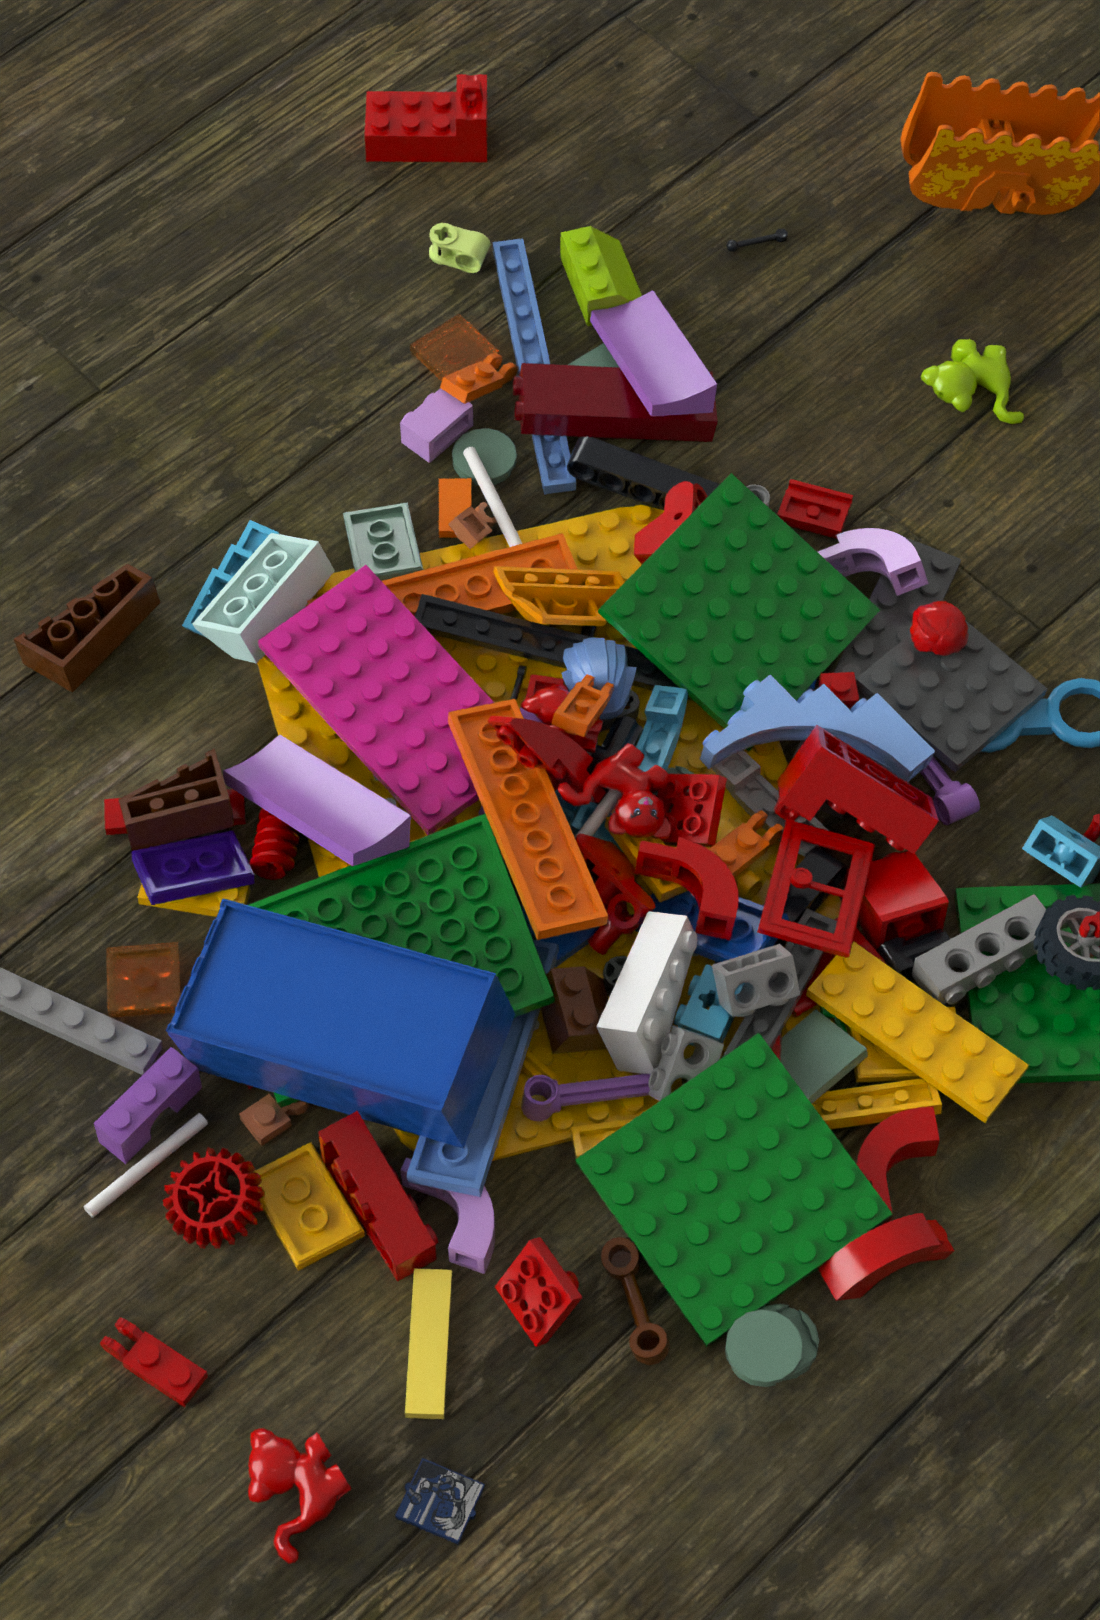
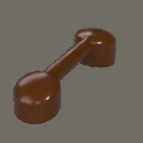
M623 1237L613 1238L604 1245L601 1252V1260L607 1274L613 1279L621 1281L636 1325V1329L631 1333L629 1339L630 1348L636 1360L642 1364H657L668 1355L670 1342L664 1329L657 1324L651 1323L635 1277L641 1266L640 1254L635 1244L629 1239Z

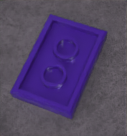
M234 831L132 851V862L151 905L254 884V873Z

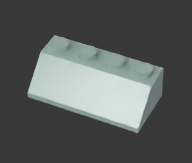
M270 533L193 622V626L232 658L258 663L265 656V653L259 648L258 640L305 608L308 603L307 601L311 600L318 590L324 586L335 570L318 541Z

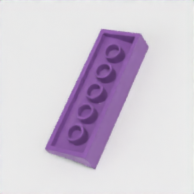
M653 290L625 304L591 311V324L651 417L713 412L717 383Z
M280 734L254 756L238 765L223 770V778L227 786L351 866L409 847L410 814Z

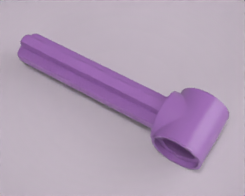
M933 756L929 765L920 773L936 793L933 803L940 821L945 825H950L978 812L980 803L974 789L967 783L961 785L959 781H952Z
M639 1074L559 1085L556 1079H551L545 1075H535L528 1079L525 1084L521 1109L530 1120L544 1121L553 1113H559L561 1106L648 1096L650 1075ZM542 1095L547 1100L540 1102L534 1100L531 1096Z

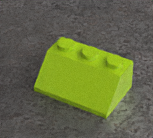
M591 226L561 232L560 258L587 326L592 325L590 322L592 310L612 308L642 296L619 240Z

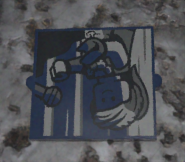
M422 1458L411 1483L405 1485L406 1494L395 1518L459 1545L470 1519H475L476 1517L475 1508L483 1493L485 1484Z

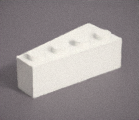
M648 911L596 1026L618 1071L651 1075L652 1071L658 1068L662 1057V1041L665 1035L670 1033L692 954L697 946V934L694 932L688 916Z

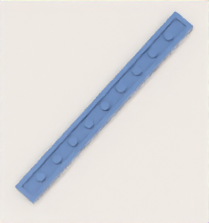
M523 238L492 242L493 255L519 375L522 363L550 364ZM532 435L544 494L576 490V478L567 471V464L570 459L567 437Z

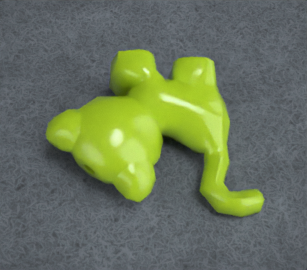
M970 339L958 340L953 345L951 351V359L953 361H946L938 366L926 368L921 374L922 381L932 386L938 398L946 403L953 404L961 412H965L970 408L972 395L975 393L978 384L992 394H996L993 412L1000 421L1017 424L1022 423L1024 420L1022 412H1007L1005 408L1009 401L1011 376L1006 361V348L1003 346L988 345L985 347L982 355H980L976 349L975 341Z

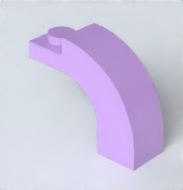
M863 528L846 531L836 535L838 544L818 551L844 577L863 571L883 574L892 583L897 596L928 584L921 559L915 547L905 537L889 530Z
M406 1157L401 1168L402 1186L445 1201L458 1216L459 1221L448 1246L449 1262L485 1274L495 1245L494 1210L485 1186L481 1197L409 1183L406 1174L412 1159Z

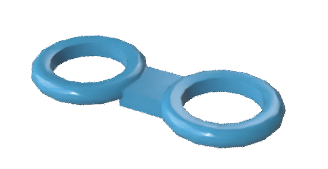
M1084 678L1063 682L1052 690L1048 698L1038 701L980 752L989 753L1003 750L1014 743L1019 736L1053 734V732L1060 740L1075 747H1099L1100 731L1092 733L1079 732L1069 727L1062 720L1059 706L1069 696L1080 693L1100 698V682Z

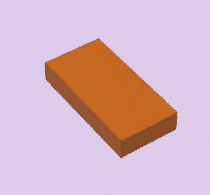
M471 478L439 479V538H457L455 532L448 524L456 516L472 506Z

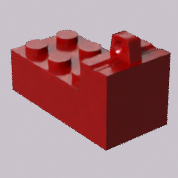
M457 74L456 92L367 91L364 135L366 162H487V74Z
M818 725L815 726L777 780L780 797L774 807V813L784 820L794 821L800 815L811 821L827 799V804L833 810L843 815L848 812L857 818L856 822L862 828L871 833H874L876 830L886 836L885 840L899 851L906 849L915 854L939 821L932 797Z

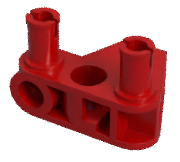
M684 481L671 488L665 498L664 513L635 534L634 556L641 564L707 498L706 492L699 484Z
M579 833L575 840L608 914L607 925L600 926L589 937L588 943L597 953L604 955L622 934H632L643 923L647 912H653L656 906L648 893L634 881L635 867L613 842ZM627 903H631L634 907V914L630 915L627 911Z

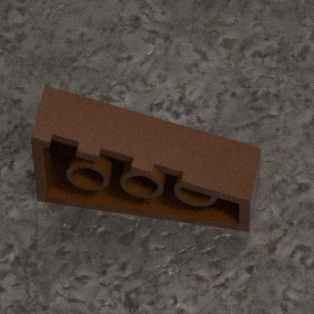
M126 564L92 587L93 592L86 597L74 598L66 604V610L54 618L47 616L37 623L39 628L26 635L23 632L14 638L23 664L73 693L161 603L151 576Z

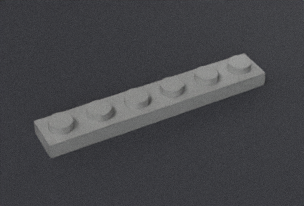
M0 968V1011L141 1075L151 1067L163 1048L162 1041Z

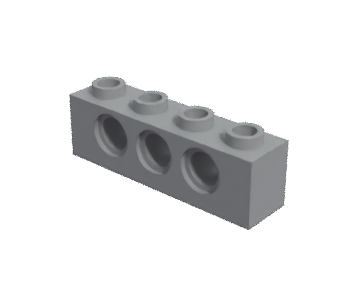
M1035 894L916 957L911 976L923 991L942 1004L956 1003L964 997L967 991L976 986L978 988L987 986L995 979L996 975L1006 970L1012 972L1022 966L1026 959L1038 954V950H1034V940L1036 938L1034 934L1046 908ZM1017 935L1023 938V940H1016L1011 936ZM987 951L992 953L994 956H986L981 952ZM951 968H961L964 972H955Z

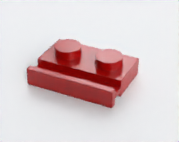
M790 479L788 489L785 492L777 515L788 526L837 539L836 535L843 531L849 509L852 505L853 495Z

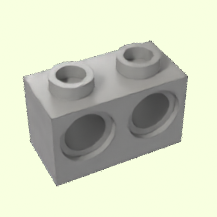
M780 944L712 965L720 1006L732 1017L749 1016L755 1012V1009L768 1005L780 1006L787 1003L790 998L800 995L793 955ZM779 972L777 979L769 984L771 976ZM745 983L744 989L740 993L735 994L736 988L740 984Z
M673 1025L670 1033H667L662 1041V1057L658 1068H655L650 1075L648 1095L661 1101L671 1094V1086L676 1079L681 1078L682 1085H684L720 1059L725 1044ZM694 1043L693 1055L688 1059H684L686 1046Z

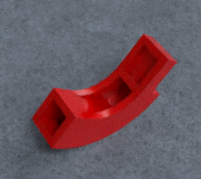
M679 837L676 848L641 840L634 874L674 882L686 888L694 896L699 907L695 932L731 940L739 895L734 876L726 864L709 849L688 839Z
M934 1106L908 1109L891 1115L880 1122L869 1133L860 1148L856 1164L891 1212L892 1207L886 1178L889 1170L897 1163L909 1158L936 1156L940 1138ZM892 1217L889 1218V1219H888L887 1221H885L884 1223H882L881 1225L890 1222L891 1219H892Z
M917 1213L895 1219L863 1234L836 1252L818 1270L836 1301L861 1298L880 1280L898 1269L917 1262L944 1260L954 1252V1249L947 1239L946 1231L939 1225L937 1220H926L923 1213Z

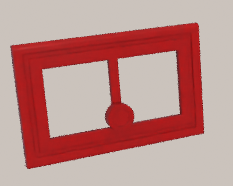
M786 819L757 933L841 957H850L875 845ZM801 841L853 855L845 890L812 881V873L805 868L794 869ZM790 883L800 889L810 888L842 897L834 934L782 919Z

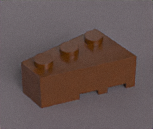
M215 748L206 752V758L191 766L184 764L176 768L177 773L161 782L156 779L119 799L132 851L235 826L230 798Z

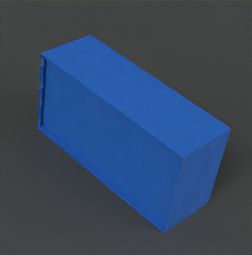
M223 898L218 915L212 922L204 941L202 952L196 959L189 982L183 989L175 1008V1014L171 1023L168 1024L166 1032L187 1060L198 1067L199 1071L348 1115L358 1110L362 1119L464 1148L515 1017V1012L496 973Z

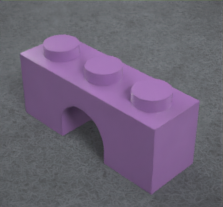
M170 1047L94 1122L99 1143L126 1164L151 1139L150 1129L159 1114L168 1107L177 1113L202 1088L198 1067L174 1048Z

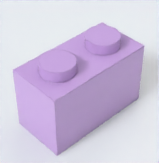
M440 388L435 393L429 394L424 402L413 412H408L400 422L401 443L427 462H432L473 426V405L469 402L462 403Z

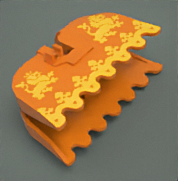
M929 72L926 74L920 93L908 115L901 134L903 157L908 164L913 166L909 171L910 190L919 200L940 208L960 209L961 211L982 209L993 203L1000 213L1014 214L1015 211L1029 214L1048 215L1061 213L1078 206L1088 199L1100 185L1099 144L1096 140H1093L1100 128V92L1092 99H1085V90L1080 87L1069 90L1064 96H1057V88L1052 84L1042 86L1035 93H1029V86L1023 81L1014 83L1007 90H1000V82L994 78L985 80L978 87H971L972 81L966 75L956 77L950 84H942L943 78L940 73Z

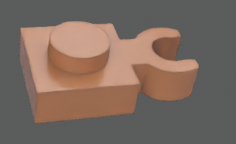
M486 502L480 503L475 509L472 506L468 507L448 524L455 532L457 538L464 542L469 549L493 531L491 527L497 523L495 517L490 518L485 514L484 509L488 506Z
M269 1093L239 1113L242 1123L259 1144L263 1146L292 1126L289 1115H300L308 1109L309 1105L307 1102L299 1101L280 1108L277 1101Z

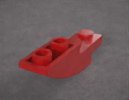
M490 716L487 721L497 731L496 736L518 754L517 760L522 765L530 769L535 767L545 768L548 775L560 783L567 782L576 793L582 791L585 780L590 776L586 769L593 758L579 744L559 730L541 722L522 718ZM599 786L591 802H600L606 793L602 787Z

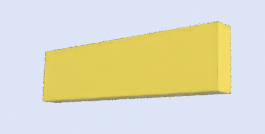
M414 1268L405 1418L444 1419L452 1270Z

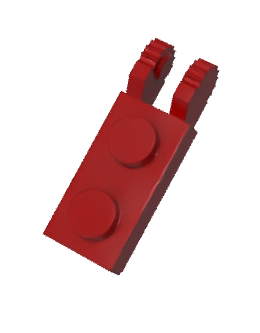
M119 1318L115 1323L116 1328L122 1335L134 1341L135 1345L128 1352L116 1340L105 1336L100 1342L101 1347L121 1361L124 1368L185 1407L208 1377L207 1371L145 1331L143 1333L136 1325L130 1323L125 1318Z

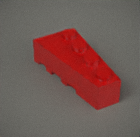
M358 1110L319 1131L321 1156L325 1166L397 1282L414 1273V1268L421 1269L437 1260L436 1244L439 1241L434 1230L428 1223L426 1225L423 1224L418 1215L419 1209L410 1194L406 1195L398 1175L393 1167L388 1164Z

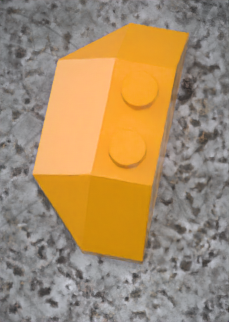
M495 566L493 571L502 591L524 619L539 624L605 626L608 621L598 613V610L625 583L619 571Z

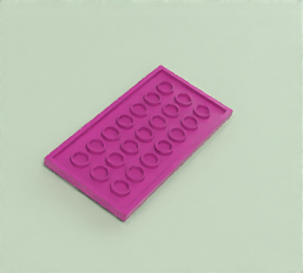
M364 565L258 640L259 648L427 835L436 832L479 800L449 726L448 712L494 702L367 565Z

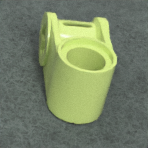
M439 223L430 229L429 237L432 245L429 249V256L433 262L461 269L467 273H477L480 271L491 245L490 240L484 234L455 227L448 223Z

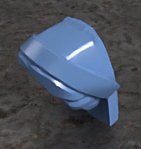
M592 637L583 639V642L573 643V647L565 649L563 661L567 670L561 674L568 691L570 692L576 683L581 682L587 674L595 677L593 686L595 689L601 690L607 682L614 684L613 694L599 719L609 720L620 715L629 700L636 673V667L628 666L625 645L616 644L614 640Z

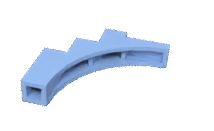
M769 675L761 682L759 680L753 681L744 690L743 695L745 697L740 708L741 710L729 719L728 726L721 732L714 730L704 739L700 760L710 769L728 756L754 745L780 740H806L815 726L818 725L909 782L929 765L935 750L878 693L868 701L865 698L860 699L849 710L825 684L815 691L808 689L796 701Z

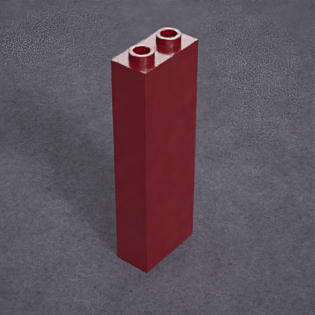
M522 363L520 375L514 376L513 395L519 396V401L515 402L514 417L515 421H520L521 434L712 442L718 422L716 400L714 401L712 413L651 417L620 367Z

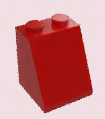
M910 851L903 853L892 852L883 859L871 862L858 921L868 942L877 950L881 944L892 938L902 937L906 941L939 928L943 931L949 901L916 854ZM846 869V875H845V881H844V890H845V886H846V881H847L849 869Z

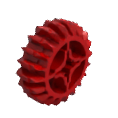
M208 1147L205 1157L202 1158L198 1152L193 1151L194 1161L188 1164L187 1161L181 1160L182 1172H171L170 1177L175 1181V1184L164 1185L165 1192L170 1195L163 1199V1206L169 1210L165 1217L169 1223H173L172 1229L177 1235H183V1239L189 1244L196 1241L200 1248L205 1249L211 1241L214 1248L220 1249L222 1240L226 1239L229 1244L234 1245V1235L239 1232L242 1236H247L248 1231L245 1228L247 1223L257 1225L258 1220L253 1215V1212L263 1211V1205L258 1201L265 1197V1191L259 1186L262 1183V1178L258 1173H254L255 1167L250 1161L244 1162V1157L240 1153L236 1152L231 1156L228 1149L222 1148L217 1155L213 1148ZM228 1175L239 1179L240 1195H234L231 1190H228ZM215 1194H220V1196H218V1198L215 1200ZM212 1197L213 1202L209 1203L208 1201ZM188 1201H193L196 1206H199L198 1213L201 1215L199 1222L190 1219Z

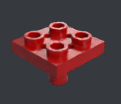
M669 774L671 777L670 781L663 789L658 790L657 797L663 801L665 817L671 825L670 837L662 840L665 845L677 846L678 838L680 837L696 842L704 847H712L716 844L727 778L714 774Z
M541 1237L529 1240L495 1285V1289L535 1347L544 1345L550 1340L583 1298L578 1291L579 1283L576 1275L571 1271L563 1270Z

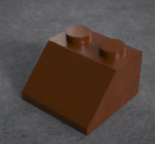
M585 966L550 969L546 976L555 1001L552 1004L541 1007V1012L552 1054L607 1049L596 1027L608 1002L603 979Z

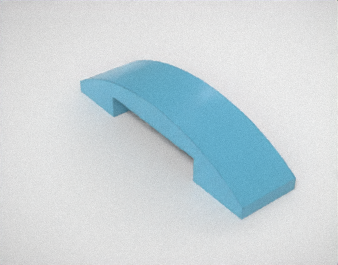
M655 685L645 708L647 721L636 746L644 754V759L638 767L644 772L654 765L667 770L679 739L687 705L688 692L684 688Z

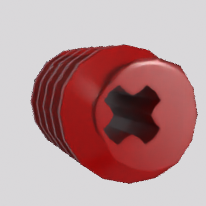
M262 808L259 813L257 834L254 839L255 845L252 848L250 866L253 873L270 880L282 879L285 876V871H290L295 866L293 858L297 855V848L295 846L299 844V836L297 834L300 832Z

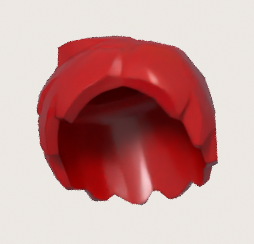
M935 601L919 606L913 612V621L910 627L911 640L916 650L933 652L942 656L959 653L966 646L969 636L968 625L965 622L966 617L957 607L946 601Z

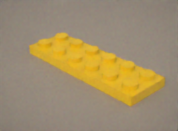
M854 941L850 957L845 958L836 955L807 989V997L984 1123L988 1121L1029 1066V1064Z

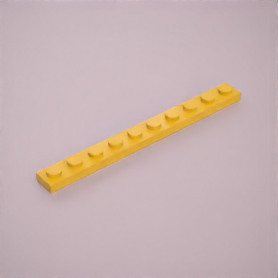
M922 1078L826 1091L812 1103L830 1129L880 1123L893 1114L913 1108L934 1106L935 1115L941 1114L942 1102L938 1090ZM633 1119L571 1127L575 1158L577 1159Z

